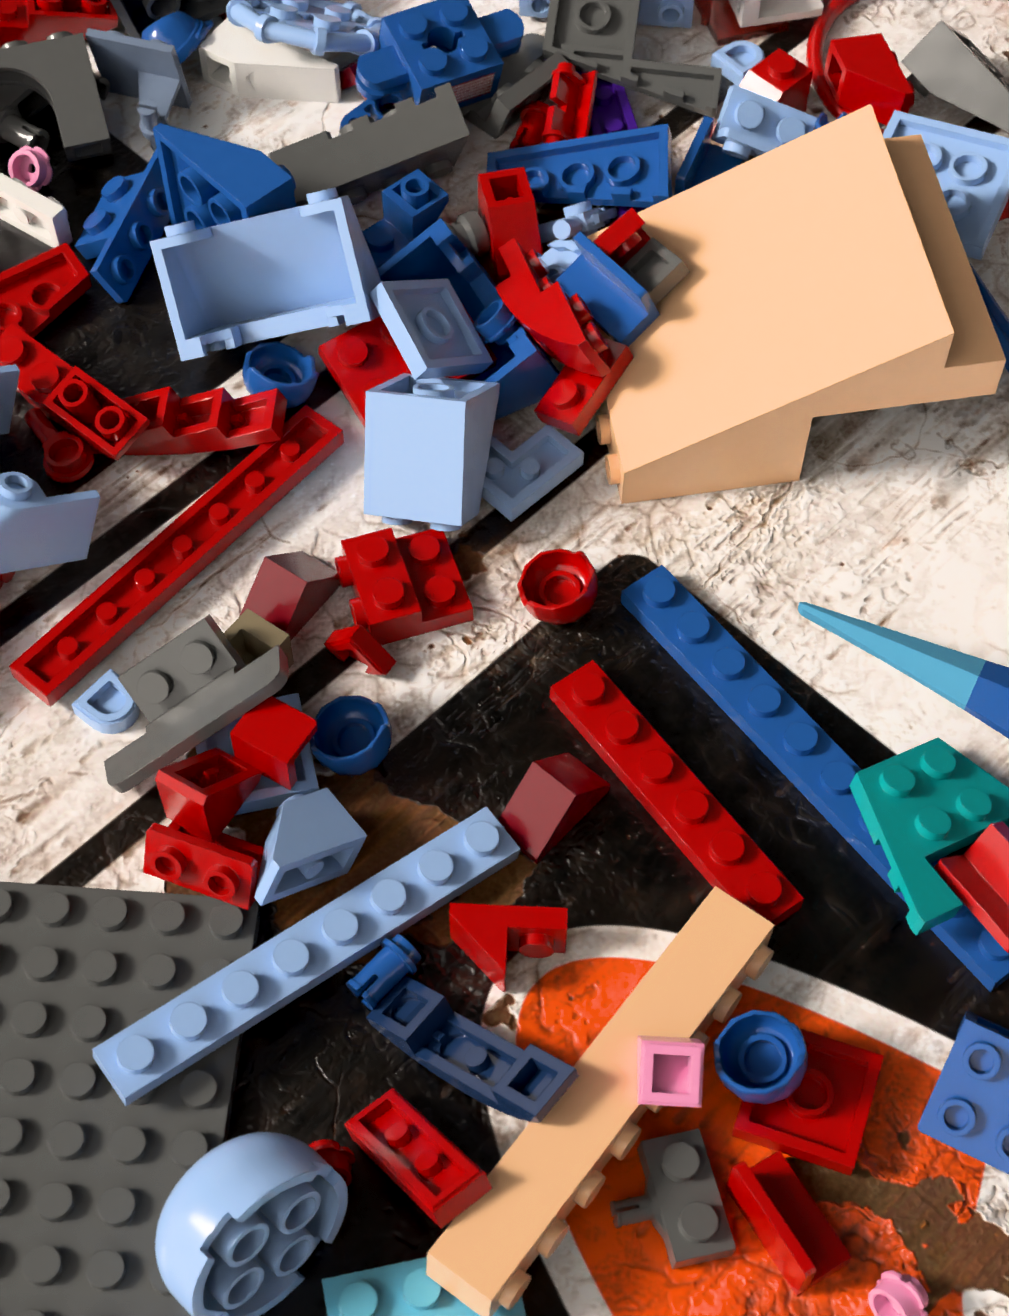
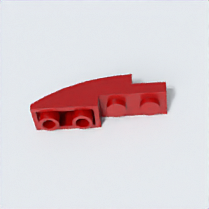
M0 0V49L2 45L11 41L22 40L29 44L44 41L49 35L62 31L71 32L73 35L83 33L84 39L87 40L85 34L88 28L107 32L118 27V15L110 0Z
M515 237L498 248L511 276L495 286V289L504 304L534 341L551 357L570 368L600 377L611 372L602 354L609 347L594 323L590 322L587 324L594 317L582 297L578 293L570 297L558 281L552 283L549 277L546 276L549 274V270L536 250L531 249L526 253Z
M11 323L0 335V366L14 364L18 366L20 374L17 391L32 406L40 408L47 417L101 453L118 461L151 424L149 419L76 365L74 367L70 366L15 324Z

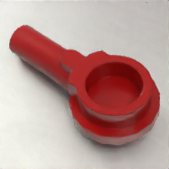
M32 408L26 412L24 421L43 444V466L48 477L61 483L74 482L84 477L94 464V455L90 446L79 437L68 434L67 431L58 432L40 408Z

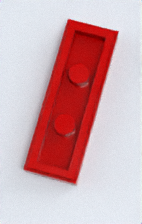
M394 1088L387 1091L344 1124L352 1140L440 1228H443L493 1189L485 1172Z

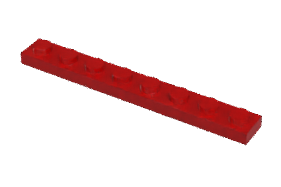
M305 405L284 424L281 440L263 443L9 665L13 678L49 707L53 706L344 443L343 430Z

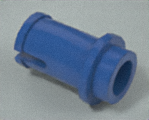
M396 934L391 940L384 938L380 942L382 949L352 979L346 982V986L356 998L362 994L364 999L361 1003L370 1010H373L377 1003L407 973L412 976L418 971L415 965L422 959L421 955L400 934Z

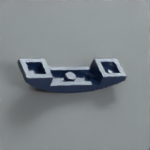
M407 975L386 994L366 1017L370 1025L394 1045L447 1083L495 1110L524 1121L540 1123L579 1077L576 1068L540 1048L529 1044L523 1050L454 1012L445 996Z

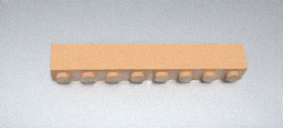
M715 886L574 1065L579 1077L540 1123L530 1122L487 1176L493 1189L455 1217L428 1251L427 1276L480 1316H493L500 1305L510 1310L516 1304L531 1280V1276L526 1273L527 1269L539 1253L548 1259L555 1252L569 1229V1225L563 1221L576 1204L585 1209L593 1201L606 1179V1176L600 1172L612 1156L622 1160L631 1150L642 1130L636 1124L647 1109L657 1113L663 1107V1105L637 1103L638 1036L696 1038L704 1043L705 1049L710 1037L704 1033L715 1019L724 1024L731 1016L742 997V993L737 989L748 976L756 981L769 964L774 954V951L767 947L774 928L773 923Z

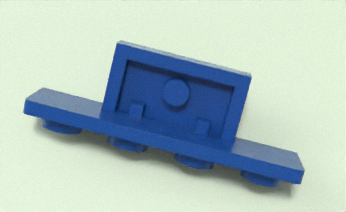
M157 148L144 172L126 177L116 176L104 185L101 191L102 197L94 212L84 221V230L75 245L76 249L86 260L98 257L90 273L118 304L129 300L153 254L149 241L160 239L164 232V227L170 221Z

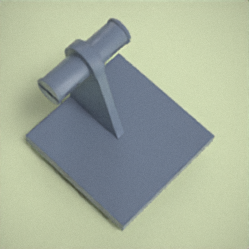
M88 28L85 37L100 75L109 80V92L139 98L137 110L140 114V130L142 135L150 141L151 149L155 152L156 143L153 127L160 123L167 125L166 121L172 106L190 109L192 104L175 46L157 39L144 40L125 36L117 31L105 32Z

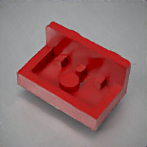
M174 821L168 827L153 823L146 831L143 873L249 910L256 900L254 896L264 847L225 833H221L216 841L211 843Z

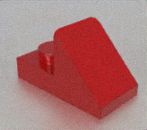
M630 208L592 242L622 268L651 238L641 227L645 224L643 219L633 208Z
M450 903V938L498 989L505 992L507 951H519L520 954L530 958H546L554 953L566 952L568 908Z

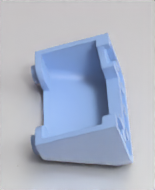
M336 187L306 194L308 201L306 205L198 230L195 228L194 220L164 227L166 237L149 241L181 361L207 356V352L210 350L217 351L225 348L228 350L246 343L329 326V328L335 327L345 322L346 326L372 321L379 317L380 314L369 293L381 282L349 195L338 197Z

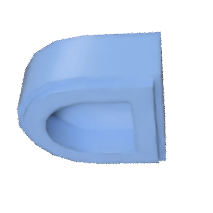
M734 41L712 54L711 67L722 68L721 74L739 86L748 70L765 58L764 51L750 41Z
M109 669L71 704L75 715L93 729L104 734L124 732L133 726L140 712L137 704L118 680L119 675L112 669Z

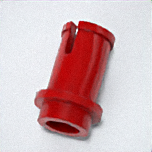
M535 101L523 108L520 114L521 125L512 139L509 149L542 143L541 138L545 129L549 105L544 102Z

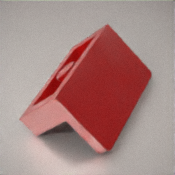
M1004 822L991 823L964 855L941 858L934 866V869L1001 947L1009 953V828Z
M780 1150L750 1168L745 1161L732 1167L726 1190L796 1297L849 1264L852 1256Z

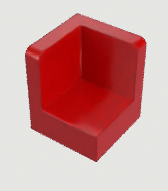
M270 696L246 712L230 732L234 755L241 761L262 771L263 776L291 790L297 782L294 761L316 733L317 722L314 718Z

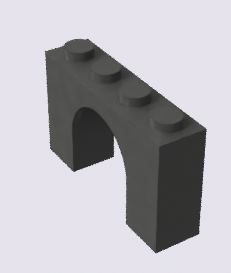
M62 31L49 35L44 41L28 44L26 41L17 40L1 46L0 85L14 84L25 86L36 91L47 100L55 113L68 162L112 153L110 136L83 33L73 35L71 32Z

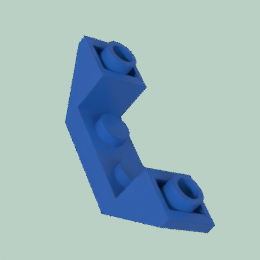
M416 169L382 191L384 218L362 231L376 269L424 232L428 226L435 223L449 202V194L419 169Z

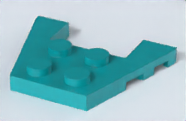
M937 737L858 771L849 785L874 845H882L891 866L887 874L894 892H902L910 910L906 915V920L916 936L955 917L963 905L930 863L974 843L991 823L1004 822L1009 828V788Z

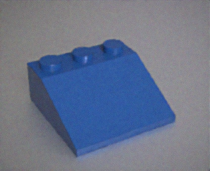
M162 123L153 127L171 225L194 220L195 228L198 230L296 207L294 193L296 182L294 177L284 165H277L263 152Z

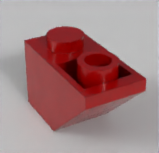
M882 33L831 39L823 77L837 105L854 112L871 104L877 121L886 126L894 110L905 113L909 112V108L913 107L915 101L913 84L906 79L898 64L896 53L891 51Z
M524 167L478 174V214L489 236L490 256L499 283L511 275L498 248L515 237L526 253L531 249H535L536 252L543 255L535 200Z

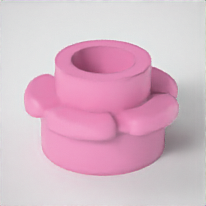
M24 146L20 148L9 159L8 172L10 178H17L28 188L36 192L40 191L42 186L48 185L52 179L53 169L49 162V155L40 147L32 149L31 146ZM32 164L35 166L34 173L32 172Z
M892 1270L885 1271L881 1274V1279L876 1282V1287L869 1292L868 1301L874 1316H929L928 1312L924 1309L929 1302L927 1292L922 1284L909 1274H900Z

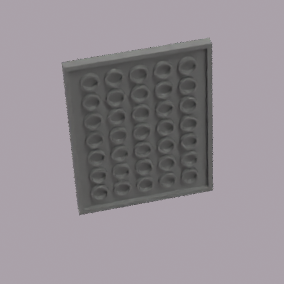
M0 881V1316H191L170 1293L160 1275L155 1255L156 1230L162 1209L178 1181L201 1157L227 1141L243 1033L128 1106L124 1105L94 1060L92 1049L254 950L257 945L262 908L256 900L249 910H245L210 896Z

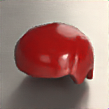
M559 548L540 552L530 560L523 569L517 588L523 605L533 617L553 625L576 622L591 610L597 599L598 579L596 570L584 552H571L570 550Z

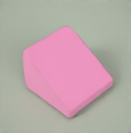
M639 1035L637 1042V1103L701 1107L704 1043L696 1038Z

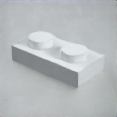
M0 173V219L53 248L66 242L69 245L73 241L68 223V213L58 200L52 197H45L28 188L21 180L17 178L11 179Z

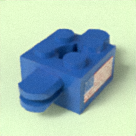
M435 0L382 17L380 27L379 50L358 57L355 78L357 90L362 96L372 101L399 92L403 100L412 97L414 103L418 105L436 98L434 88L450 82L460 108L491 98L498 88L504 64L502 58L517 54L520 50L524 35L523 21L517 13L510 9H504L478 18L469 0Z

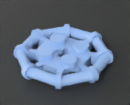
M230 0L226 6L227 17L233 25L248 28L254 32V36L258 41L266 44L282 42L310 49V52L316 56H323L325 52H350L360 56L379 50L380 47L379 34L382 17H372L362 11L359 3L347 1L343 4L331 0Z

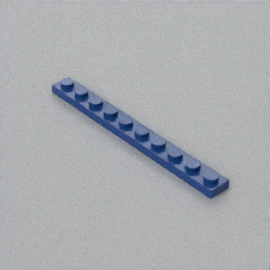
M663 565L622 590L621 603L893 889L887 875L891 866L882 845H874L849 787L855 774L862 769ZM940 859L930 863V865L934 868ZM896 892L897 895L906 903L902 892ZM964 903L955 917L931 928L933 933L989 992H992L1009 978V953L1001 947Z

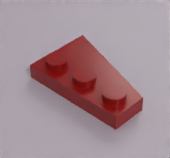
M67 242L0 273V335L13 323L34 338L92 287L89 273Z

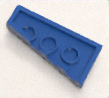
M667 123L490 152L487 155V172L524 167L536 203L578 204L590 200L591 205L649 208L672 197V136Z

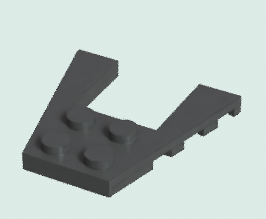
M550 0L543 44V59L547 60L558 51L569 63L575 65V70L587 73L596 70L600 79L716 118L722 68L633 59L641 0Z

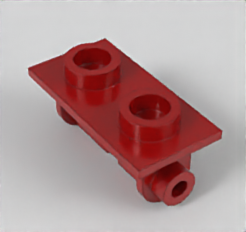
M569 62L559 63L558 67L552 71L549 99L555 102L557 106L548 107L545 129L541 138L543 143L589 136L598 71L593 70L580 75L575 71V65Z

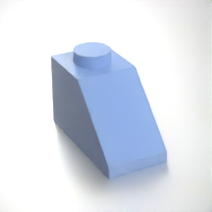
M328 788L306 795L295 794L287 798L278 807L275 822L265 841L254 896L260 906L349 872L368 835Z

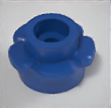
M502 299L495 300L484 308L473 324L480 334L483 344L495 342L497 345H502L519 328V324L516 322L517 318L504 304Z

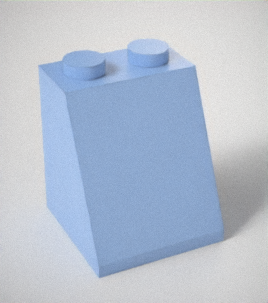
M403 373L367 390L365 401L364 514L382 516V522L389 525H407L412 523V520L430 522V528L437 531L459 530L461 526L477 516L480 509L500 383L446 377L415 380L412 374Z

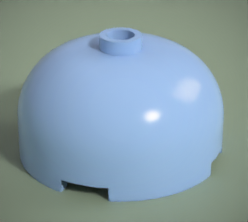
M256 1132L235 1137L215 1147L193 1164L182 1176L170 1193L160 1214L155 1237V1255L160 1275L167 1289L191 1316H261L281 1302L305 1279L297 1269L308 1259L320 1240L322 1239L324 1242L332 1244L346 1213L348 1204L346 1182L309 1145L289 1135L276 1132Z

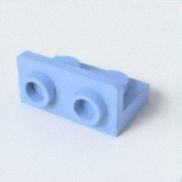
M732 85L728 89L711 140L724 145L722 152L735 158L748 160L749 155L758 157L813 131L817 117L737 85Z

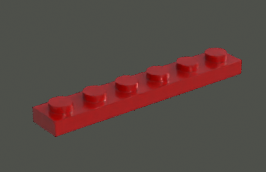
M594 660L550 686L549 698L713 888L715 886L773 923L774 927L802 907L803 896Z

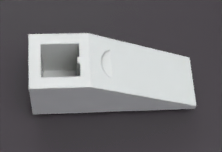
M228 17L198 46L203 80L237 97L338 103L341 100L339 65L324 57L313 55L311 52L298 46L282 42L266 44L258 41L254 36V32L248 28L233 25Z

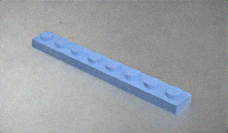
M486 806L92 1049L93 1058L124 1105L128 1106L379 947L380 942L384 938L390 940L396 934L401 933L518 858L520 848Z

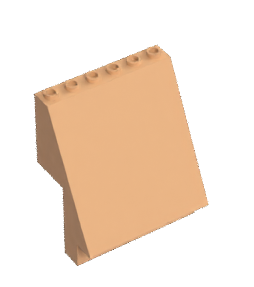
M869 104L638 212L637 214L645 222L641 227L648 236L656 239L683 260L690 272L656 305L660 315L628 347L634 358L599 407L600 415H596L595 422L599 445L607 444L609 454L605 455V470L608 484H617L621 504L799 481L813 417L995 394L1006 358L921 134L883 138L872 105ZM608 227L587 236V238L593 241ZM594 323V325L602 334L603 338L612 340L602 329H600Z

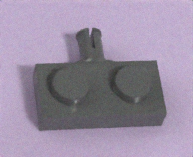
M700 1129L641 1141L637 1151L645 1175L644 1195L610 1202L611 1217L615 1216L613 1219L614 1226L620 1228L621 1226L651 1220L653 1226L664 1240L672 1269L732 1256L736 1250V1245Z

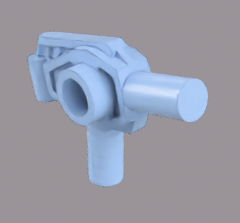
M590 200L564 207V218L538 225L541 244L557 239L564 240L569 237L573 240L572 238L579 231L587 237L597 232L598 228L611 223V219L618 216L615 207L608 209L607 206L592 209Z

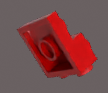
M387 528L341 540L343 556L335 557L334 560L342 588L351 586L355 598L349 600L354 625L361 624L380 645L473 621V607L444 531L430 529L395 539L392 528Z

